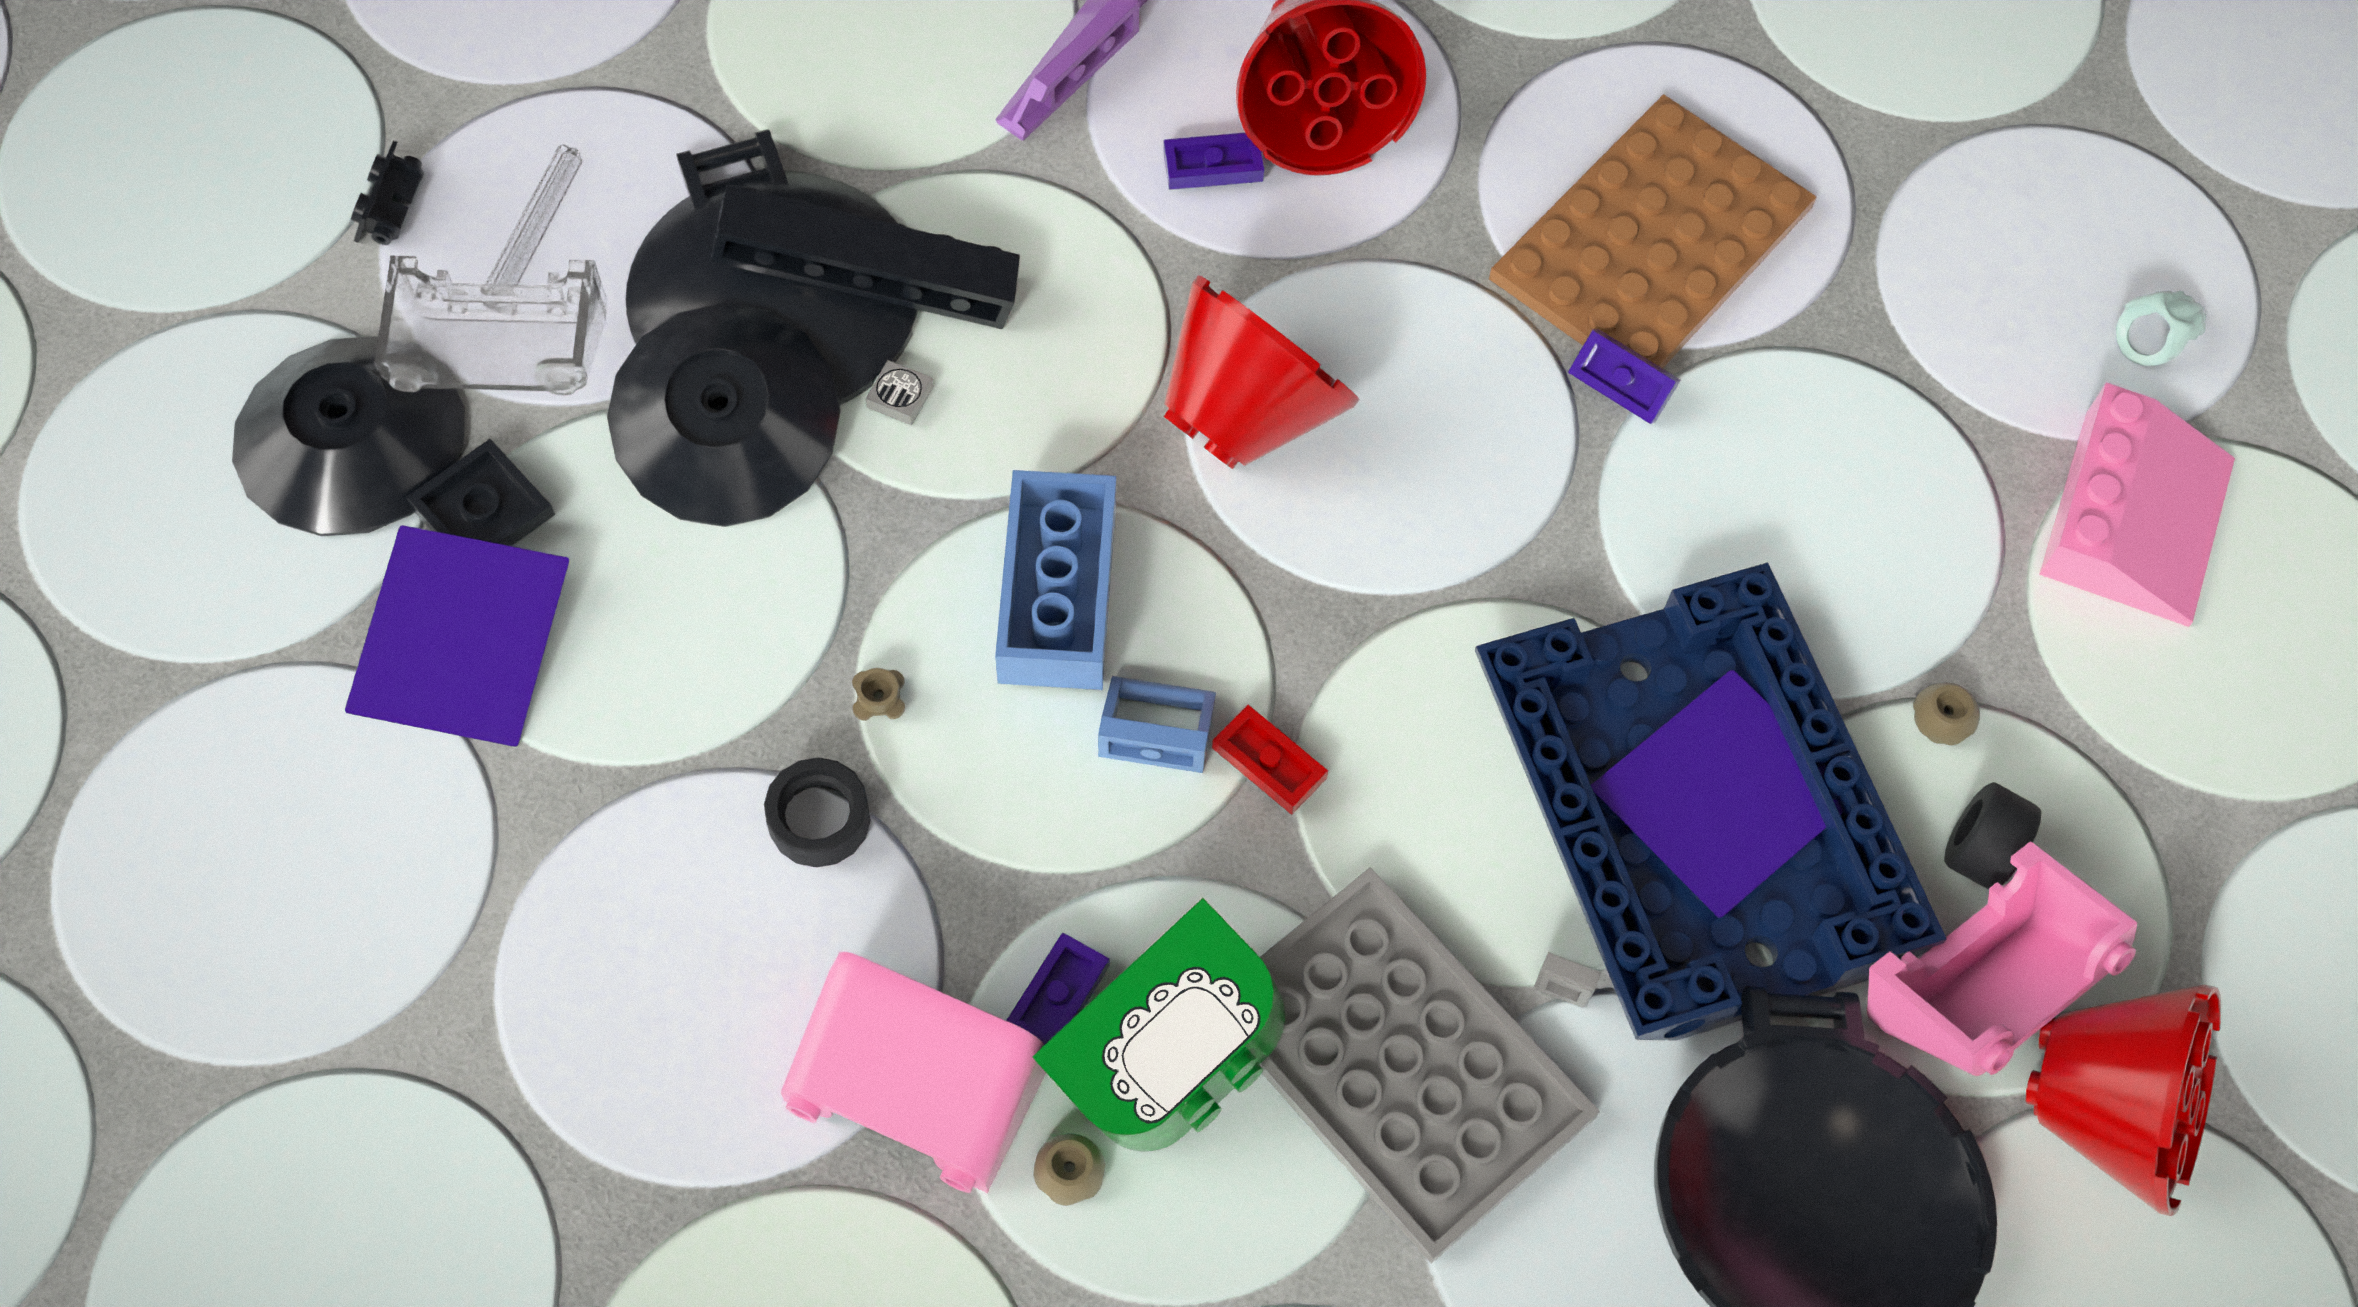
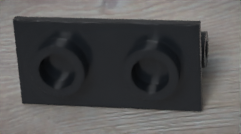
M393 140L386 157L379 154L376 155L367 177L368 182L375 184L370 196L360 193L350 220L359 223L354 241L357 243L363 231L372 234V239L381 245H389L392 240L398 239L409 207L393 201L392 198L395 197L411 204L417 187L424 176V172L421 169L422 162L413 156L400 158L394 155L397 141Z

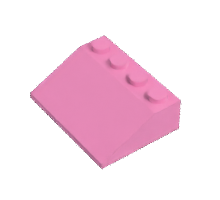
M2106 382L2085 415L2039 575L2189 627L2193 623L2235 458L2156 399Z

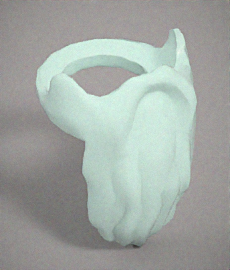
M2159 291L2139 296L2129 301L2125 305V310L2120 316L2116 327L2117 343L2121 352L2130 361L2142 366L2159 365L2174 359L2183 351L2190 339L2196 340L2198 336L2205 333L2206 314L2204 313V308L2193 297L2186 295L2184 291ZM2157 312L2166 318L2171 327L2166 344L2156 354H2141L2130 343L2129 329L2135 319Z

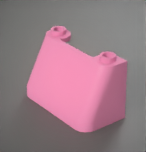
M2031 841L2011 856L2010 863L2018 869L2013 879L2004 887L1998 882L1990 887L1988 904L1946 936L1947 940L1943 944L1932 947L1920 958H1917L1909 951L1900 960L1889 951L1869 967L1868 1018L1885 1033L1974 1076H1979L1986 1072L1990 1075L1998 1073L2010 1061L2017 1047L2107 974L2110 973L2115 976L2121 973L2131 963L2136 953V949L2132 945L2135 939L2137 922Z
M840 952L828 973L782 1087L781 1094L783 1100L787 1102L786 1109L806 1121L815 1123L819 1116L831 1118L834 1112L933 1157L934 1163L942 1170L940 1179L949 1186L966 1193H971L973 1187L988 1193L1046 1074L1032 1058L1044 1044L1036 1036L1017 1025L861 956Z

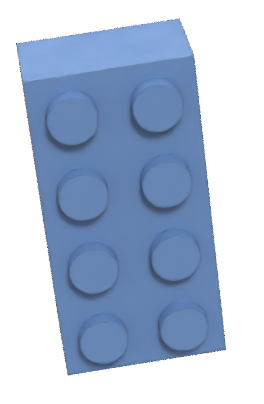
M1013 470L995 652L998 684L1103 690L1116 515V476Z

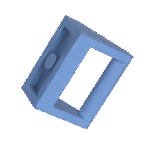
M1112 676L1098 732V757L1203 773L1216 692ZM1122 698L1199 710L1201 715L1198 730L1116 718L1119 700Z

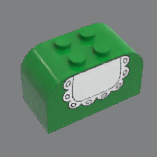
M1202 898L1034 1054L1032 1058L1084 1116L1115 1143L1135 1151L1160 1150L1179 1141L1192 1128L1196 1132L1202 1131L1220 1114L1222 1110L1218 1105L1220 1101L1234 1088L1240 1093L1258 1079L1264 1070L1260 1064L1275 1049L1283 1033L1285 1023L1284 1003L1262 959L1214 908Z

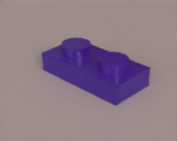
M1246 133L1163 140V154L1169 190L1263 182L1264 166L1261 151L1252 143Z
M1598 328L1591 331L1568 371L1572 376L1649 424L1657 421L1681 381L1676 376Z
M1062 932L1006 1021L1027 1030L1045 1045L1083 1010L1110 967V958Z

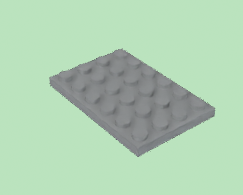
M1371 867L1260 956L1282 996L1285 1009L1283 1033L1275 1049L1260 1064L1264 1069L1262 1074L1431 1264L1594 1121L1600 1113L1598 1108Z

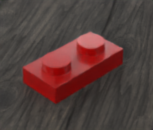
M1249 704L1212 741V749L1291 815L1322 785L1328 776V770Z

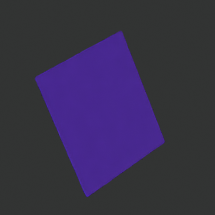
M400 526L348 696L345 712L352 715L512 747L518 746L568 569L569 558L420 528Z
M1734 670L1728 671L1591 785L1592 790L1718 918H1722L1826 828L1770 705ZM1825 765L1818 767L1821 775L1826 769ZM1833 799L1834 804L1839 814L1841 815L1843 813V810L1838 800Z

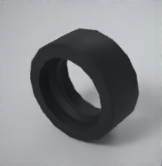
M820 757L800 760L783 769L769 785L764 801L768 831L780 853L796 864L816 868L837 864L853 855L866 839L871 821L865 787L856 773L839 761ZM818 786L835 788L841 791L846 797L850 809L848 820L841 830L829 837L819 839L802 838L791 831L786 822L785 812L788 803L795 795L807 788Z

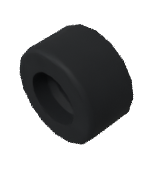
M1996 782L1984 786L1973 797L1957 821L1945 849V864L1950 869L1988 890L1997 882L2003 885L2017 870L2010 863L2011 856L2030 841L2034 842L2041 823V809L2033 802Z

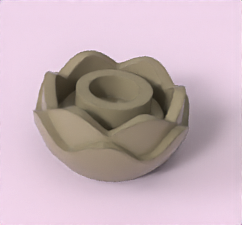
M1948 682L1932 684L1922 690L1913 702V709L1915 710L1914 720L1919 731L1934 743L1951 746L1957 745L1970 735H1973L1979 725L1980 711L1975 698L1967 689L1958 684ZM1944 709L1949 710L1952 714H1946L1944 712Z
M1065 1133L1057 1135L1043 1144L1036 1155L1033 1175L1037 1187L1049 1196L1053 1202L1069 1206L1090 1199L1099 1192L1103 1183L1106 1164L1101 1150L1093 1141L1080 1134ZM1071 1163L1075 1166V1169L1072 1172H1066L1064 1166Z

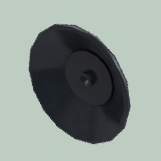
M719 303L678 312L639 339L615 375L607 421L615 459L643 498L679 520L728 527L771 517L808 492L833 454L841 409L832 369L805 332L768 310ZM724 397L728 399V404L724 409L716 411L710 408L715 398Z
M376 336L330 339L288 356L254 386L235 421L232 463L247 498L278 524L321 537L370 533L412 515L414 511L410 508L406 497L457 462L464 448L465 406L449 373L418 348ZM346 413L342 417L334 419L336 415Z

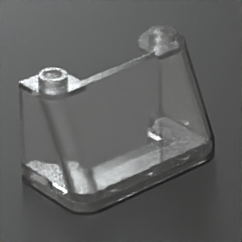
M390 255L374 363L381 376L393 388L404 392H415L421 388L548 391L555 395H571L576 390L582 389L587 385L606 322L608 298L595 260H569L567 275L561 279L559 273L549 272L547 285L453 283L448 270H437L436 277L427 275L418 269V259L416 256Z

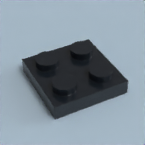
M491 439L485 441L406 497L410 508L431 531L507 546H513L555 515L549 501Z

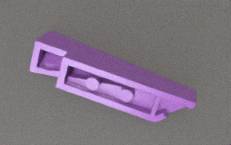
M1087 0L997 116L996 122L1024 141L1139 32V8L1148 0Z

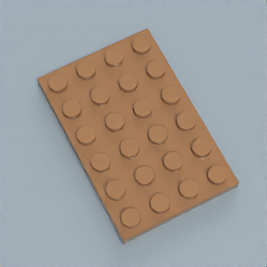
M1663 94L1491 268L1489 279L1582 346L1591 331L1598 328L1659 367L1664 368L1813 208L1817 196Z

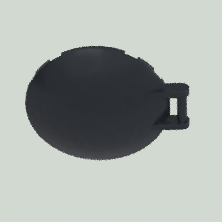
M769 129L755 132V138L696 154H691L690 150L677 153L676 158L689 197L670 209L647 234L634 257L627 280L625 297L626 315L635 345L642 336L678 312L719 303L765 309L807 334L832 369L840 405L868 390L872 386V380L880 374L887 360L896 363L912 337V327L917 315V309L710 261L718 216L727 184L739 187H752L760 192L788 199H801L813 205L838 211H851L859 216L888 223L898 222L874 199L844 182L808 172L784 171ZM761 156L765 168L705 185H702L698 174ZM724 397L715 398L710 408L716 411L722 410L727 406L728 399Z
M1744 987L1741 995L1744 1037L1716 1054L1710 1055L1680 1086L1664 1116L1656 1143L1654 1189L1659 1217L1671 1251L1694 1289L1710 1307H1974L1976 1304L1975 1299L1981 1289L1985 1275L1991 1271L1997 1240V1212L1991 1177L1984 1156L1971 1130H1963L1958 1120L1944 1103L1948 1098L1930 1079L1913 1065L1908 1068L1904 1067L1889 1056L1879 1052V1045L1865 1040L1860 1000L1857 993L1837 992L1834 997L1767 993L1764 987ZM1770 1016L1833 1019L1834 1028L1773 1025L1770 1022Z

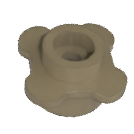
M873 668L857 673L852 680V686L857 693V701L852 706L855 717L866 721L872 716L886 715L890 719H897L902 716L905 711V703L900 699V689L905 684L904 676L897 670L888 671L883 668ZM878 691L884 694L880 699L874 697V694Z

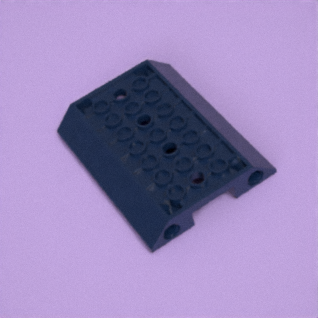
M1768 562L1672 589L1664 609L1585 632H1581L1575 618H1571L1475 647L1477 658L1636 1040L1677 1041L1741 1021V995L1746 986L1764 987L1767 993L1820 996L1869 980V967L1889 951L1900 960L1909 951L1918 957L1929 951L1932 947L1943 944L1947 940ZM1627 662L1637 663L1646 670L1647 678L1642 681L1629 680L1622 674L1620 666ZM1734 670L1770 705L1826 828L1722 918H1718L1592 790L1591 785L1728 671ZM1825 765L1826 769L1821 775L1818 767ZM1833 799L1838 800L1843 810V813L1841 815L1839 814ZM1751 943H1758L1767 947L1773 957L1772 965L1759 967L1752 964L1746 957L1745 946Z

